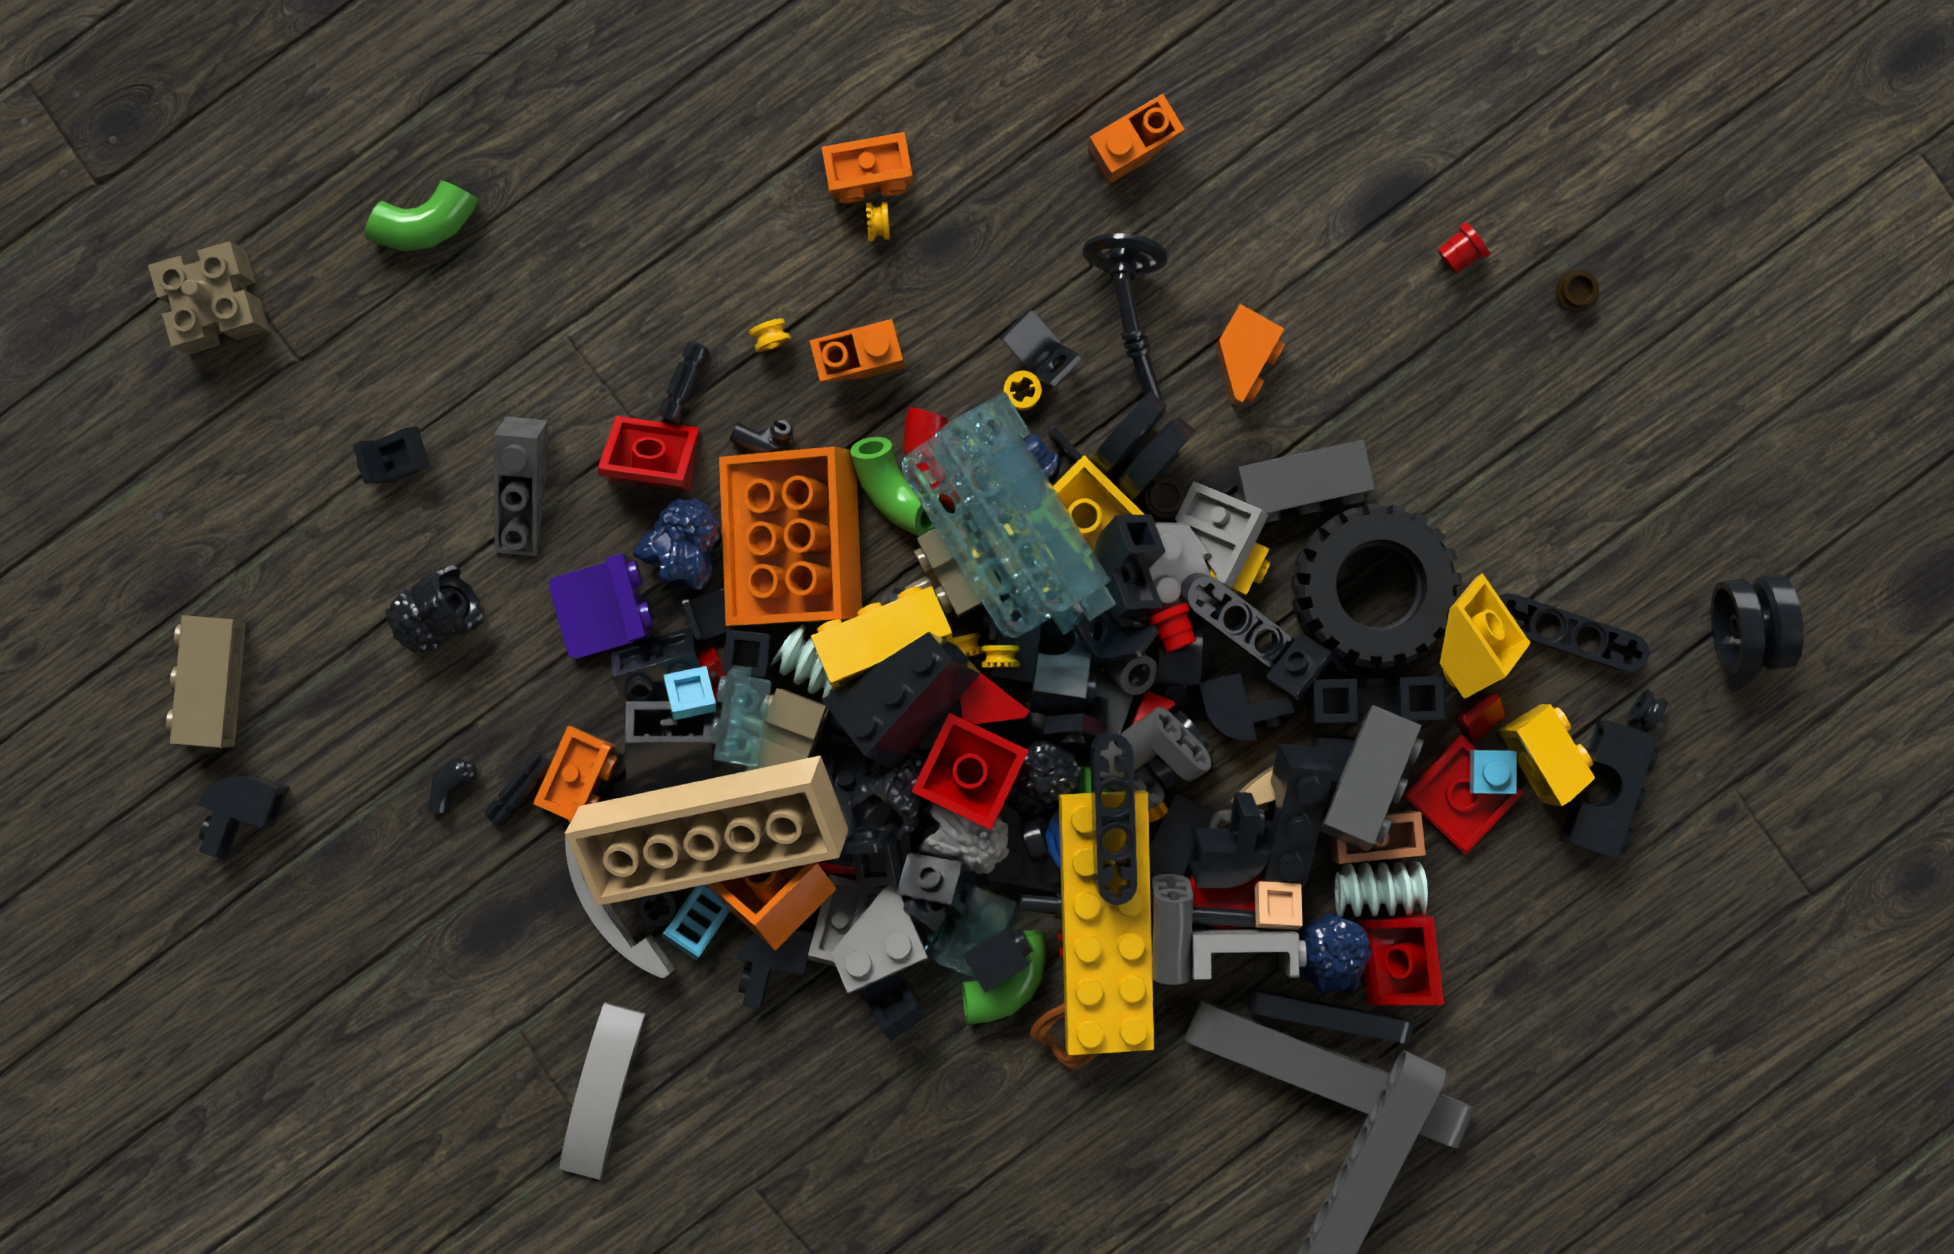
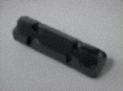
M689 341L686 344L682 354L684 360L678 363L666 391L669 396L667 399L663 398L658 410V414L662 418L673 423L681 421L686 409L683 407L684 402H689L701 374L699 367L700 365L704 366L709 355V350L704 345Z
M533 753L524 763L526 768L519 769L498 794L500 799L493 800L485 810V816L492 823L499 827L505 825L513 815L512 810L518 809L538 786L539 782L537 780L546 776L551 761L542 753Z

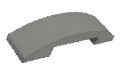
M565 837V850L571 880L583 908L599 932L618 952L636 966L660 978L669 975L675 970V967L652 934L637 944L610 903L599 906L595 905Z
M606 1002L603 1004L574 1099L559 1169L598 1180L602 1178L612 1141V1130L646 1013Z

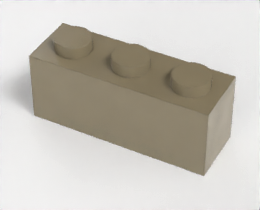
M181 616V624L177 625L174 633V645L178 649L177 666L172 669L170 675V688L174 692L173 709L169 710L166 718V730L170 734V744L219 748L235 747L246 621Z

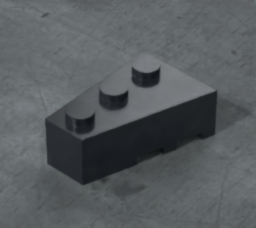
M927 632L821 700L865 757L895 769L981 673L958 646L931 632Z

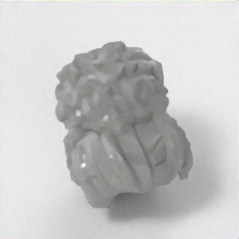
M931 803L930 813L937 823L926 830L918 853L962 862L970 871H975L977 874L990 873L995 868L996 863L1001 862L1002 859L1007 857L1009 852L1007 848L1008 825L1003 822L1002 817L998 816L992 830H989L939 805Z

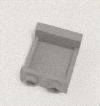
M1192 927L1191 976L1193 979H1211V953L1279 952V969L1290 978H1299V967L1306 966V944L1304 940H1299V934L1294 930L1248 927L1222 930L1215 927Z

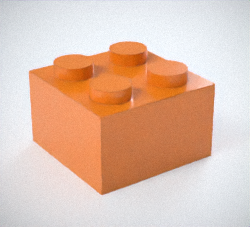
M817 862L707 884L730 912L775 951L836 890Z

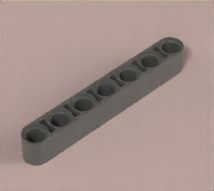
M1199 999L1184 1038L1185 1041L1199 1048L1369 1114L1389 1075V1072L1202 999ZM1440 1093L1419 1134L1459 1149L1475 1108Z
M1405 1050L1398 1056L1297 1254H1357L1440 1094L1446 1077V1069Z

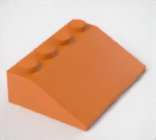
M833 446L719 457L726 626L823 623L835 619L848 621L857 617V612L862 609L857 474L850 450Z

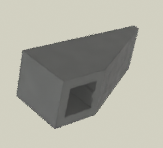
M506 416L494 433V545L496 553L537 556L548 461V420Z

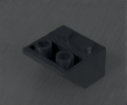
M626 701L625 764L627 796L714 778V712L673 720L669 701Z

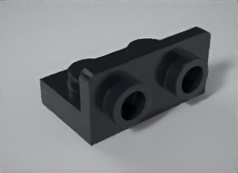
M691 627L611 651L612 678L625 709L626 701H662L668 699L664 683L665 674L701 667L698 643Z

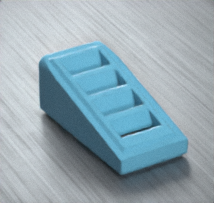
M707 884L695 886L661 937L694 960H697L730 911L721 903L712 890L707 887ZM700 894L722 908L720 912L716 914L698 902L697 899ZM690 909L711 922L708 929L687 916ZM680 924L701 937L698 944L677 930Z

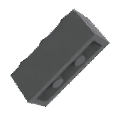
M1364 439L1240 466L1234 471L1240 501L1260 508L1269 514L1265 524L1282 520L1281 512L1297 509L1298 515L1303 516L1324 511L1322 503L1339 500L1340 507L1365 502L1364 494L1375 490Z
M1371 706L1364 718L1325 814L1320 832L1365 851H1368L1375 841L1383 843L1392 819L1385 817L1391 801L1396 804L1399 803L1408 782L1407 779L1401 777L1406 763L1414 765L1423 745V740L1417 738L1422 725L1377 706Z

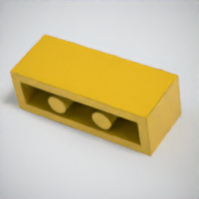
M921 586L911 587L898 594V600L884 606L879 602L870 604L857 612L858 616L843 623L841 619L831 620L817 628L818 633L811 635V639L833 692L927 632H931L953 643L952 631L932 586L923 590Z

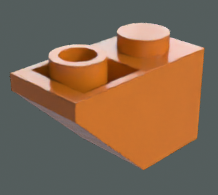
M1161 94L1090 136L1087 149L1107 183L1111 184L1145 164L1180 136L1185 129L1164 94Z
M1242 304L1236 309L1215 346L1230 404L1237 408L1245 399L1250 402L1254 400L1264 383V380L1258 377L1264 364L1268 363L1273 366L1285 346V343L1279 340L1284 328Z
M892 319L809 340L820 383L862 379L905 368Z

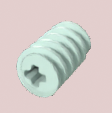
M802 624L785 640L774 657L771 666L781 659L780 674L785 676L796 669L793 682L800 685L810 678L808 692L814 694L821 688H825L823 698H825L833 691L816 653L812 639L809 638L807 641L803 639L806 626Z
M1368 862L1360 863L1357 873L1351 863H1343L1340 873H1336L1335 905L1337 915L1343 917L1347 904H1351L1355 916L1361 915L1364 904H1368L1372 916L1378 915L1381 904L1386 905L1389 916L1395 915L1398 904L1403 905L1406 916L1412 915L1415 903L1420 904L1424 915L1426 913L1428 898L1427 879L1420 862H1411L1408 872L1403 862H1395L1391 872L1385 862H1378L1374 872Z

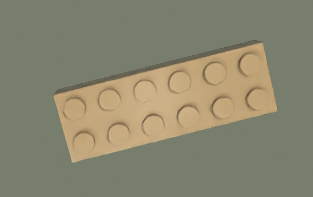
M821 756L579 806L565 832V836L596 906L836 859L840 857L849 829Z

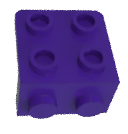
M623 553L605 558V563L555 576L549 581V589L567 653L571 658L578 659L652 638L649 628L654 626L652 611L647 601L642 602L638 586L643 585L642 575L637 561H631L630 556Z

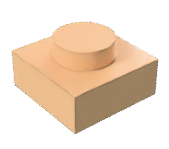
M1259 881L1255 885L1256 928L1299 930L1303 926L1301 884Z

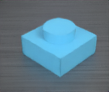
M706 666L664 675V683L673 720L716 711V703Z
M1470 750V793L1516 794L1517 751Z

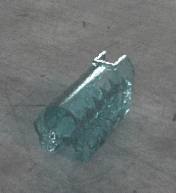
M1004 392L953 419L936 433L935 437L909 452L903 458L902 472L999 630L1008 637L1016 638L1052 617L1062 634L1065 635L1073 629V624L1076 621L1069 609L1076 603H1079L1089 621L1116 604L1105 587L1111 579L1025 443L1024 438L1031 433L1009 399V396ZM926 462L930 469L923 472L919 468L917 469V464ZM939 480L941 484L932 490L930 484ZM941 493L953 499L955 503L954 514L946 512L939 501ZM962 517L964 523L955 527L953 523ZM972 536L976 543L968 547L964 539ZM985 554L987 559L978 564L976 559ZM987 568L996 570L1000 575L1002 581L1000 589L992 587L985 575ZM1009 593L1011 597L1002 602L1000 597ZM1018 610L1022 617L1018 621L1013 622L1010 614Z

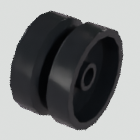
M1152 391L1133 408L1089 459L1104 475L1113 473L1127 459L1131 464L1119 477L1118 487L1133 501L1151 481L1156 483L1181 455L1178 451L1196 432L1181 417L1171 419L1157 433L1153 428L1166 414L1167 405Z
M1778 574L1760 576L1754 579L1752 585L1745 579L1726 580L1717 583L1711 599V629L1714 646L1724 670L1733 675L1757 671L1761 664L1768 670L1797 666L1802 656L1804 643L1803 619L1800 603L1790 580L1784 575Z

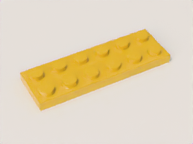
M1145 790L1134 791L1137 889L1133 898L1121 905H1113L1106 902L1095 888L1091 793L1059 795L1065 1040L1068 1055L1154 1050L1148 793ZM1124 791L1102 792V803L1107 808L1118 807L1123 802L1125 793ZM1119 828L1108 830L1103 836L1104 848L1112 852L1120 850L1126 842L1125 832ZM1104 859L1103 865L1109 863L1113 867L1112 881L1105 882V886L1109 887L1113 894L1118 893L1119 886L1126 885V880L1119 876L1116 861ZM1127 859L1121 860V861H1117V862L1126 864V863H1127Z

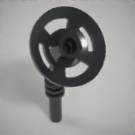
M1111 233L1095 236L1085 242L1082 253L1083 257L1092 266L1110 273V276L1114 279L1123 332L1120 336L1122 340H1126L1123 345L1125 349H1128L1126 351L1127 357L1133 359L1144 397L1152 391L1160 398L1162 395L1148 354L1151 347L1150 344H1145L1148 342V337L1143 335L1146 332L1144 326L1139 325L1131 280L1135 279L1136 276L1153 273L1162 269L1167 264L1168 253L1156 241L1138 235ZM1114 248L1112 253L1106 255L1101 252L1105 249ZM1143 253L1151 256L1154 259V261L1150 262L1149 258Z

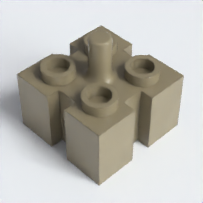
M228 241L197 250L200 261L194 263L180 255L148 265L157 298L171 305L172 311L162 314L171 347L186 354H192L221 345L218 337L220 334L240 340L269 331L261 300L246 290L247 285L255 283L247 252L233 242Z
M963 514L917 538L921 548L915 550L914 553L926 576L907 585L904 588L905 590L915 586H921L923 590L932 586L946 614L955 611L958 618L993 601L995 596L1000 597L1003 595L1004 590Z
M778 688L774 695H766L758 717L736 710L732 717L731 725L753 733L743 756V759L749 761L746 771L813 757L830 710L823 703Z

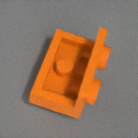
M905 132L822 147L831 200L839 199L840 203L844 204L854 203L865 199L864 194L881 191L882 196H893L906 192L907 186L914 185Z
M568 726L533 804L568 819L570 823L579 806L601 801V797L596 795L602 779L609 781L617 766L619 758L613 756L617 746L573 726Z

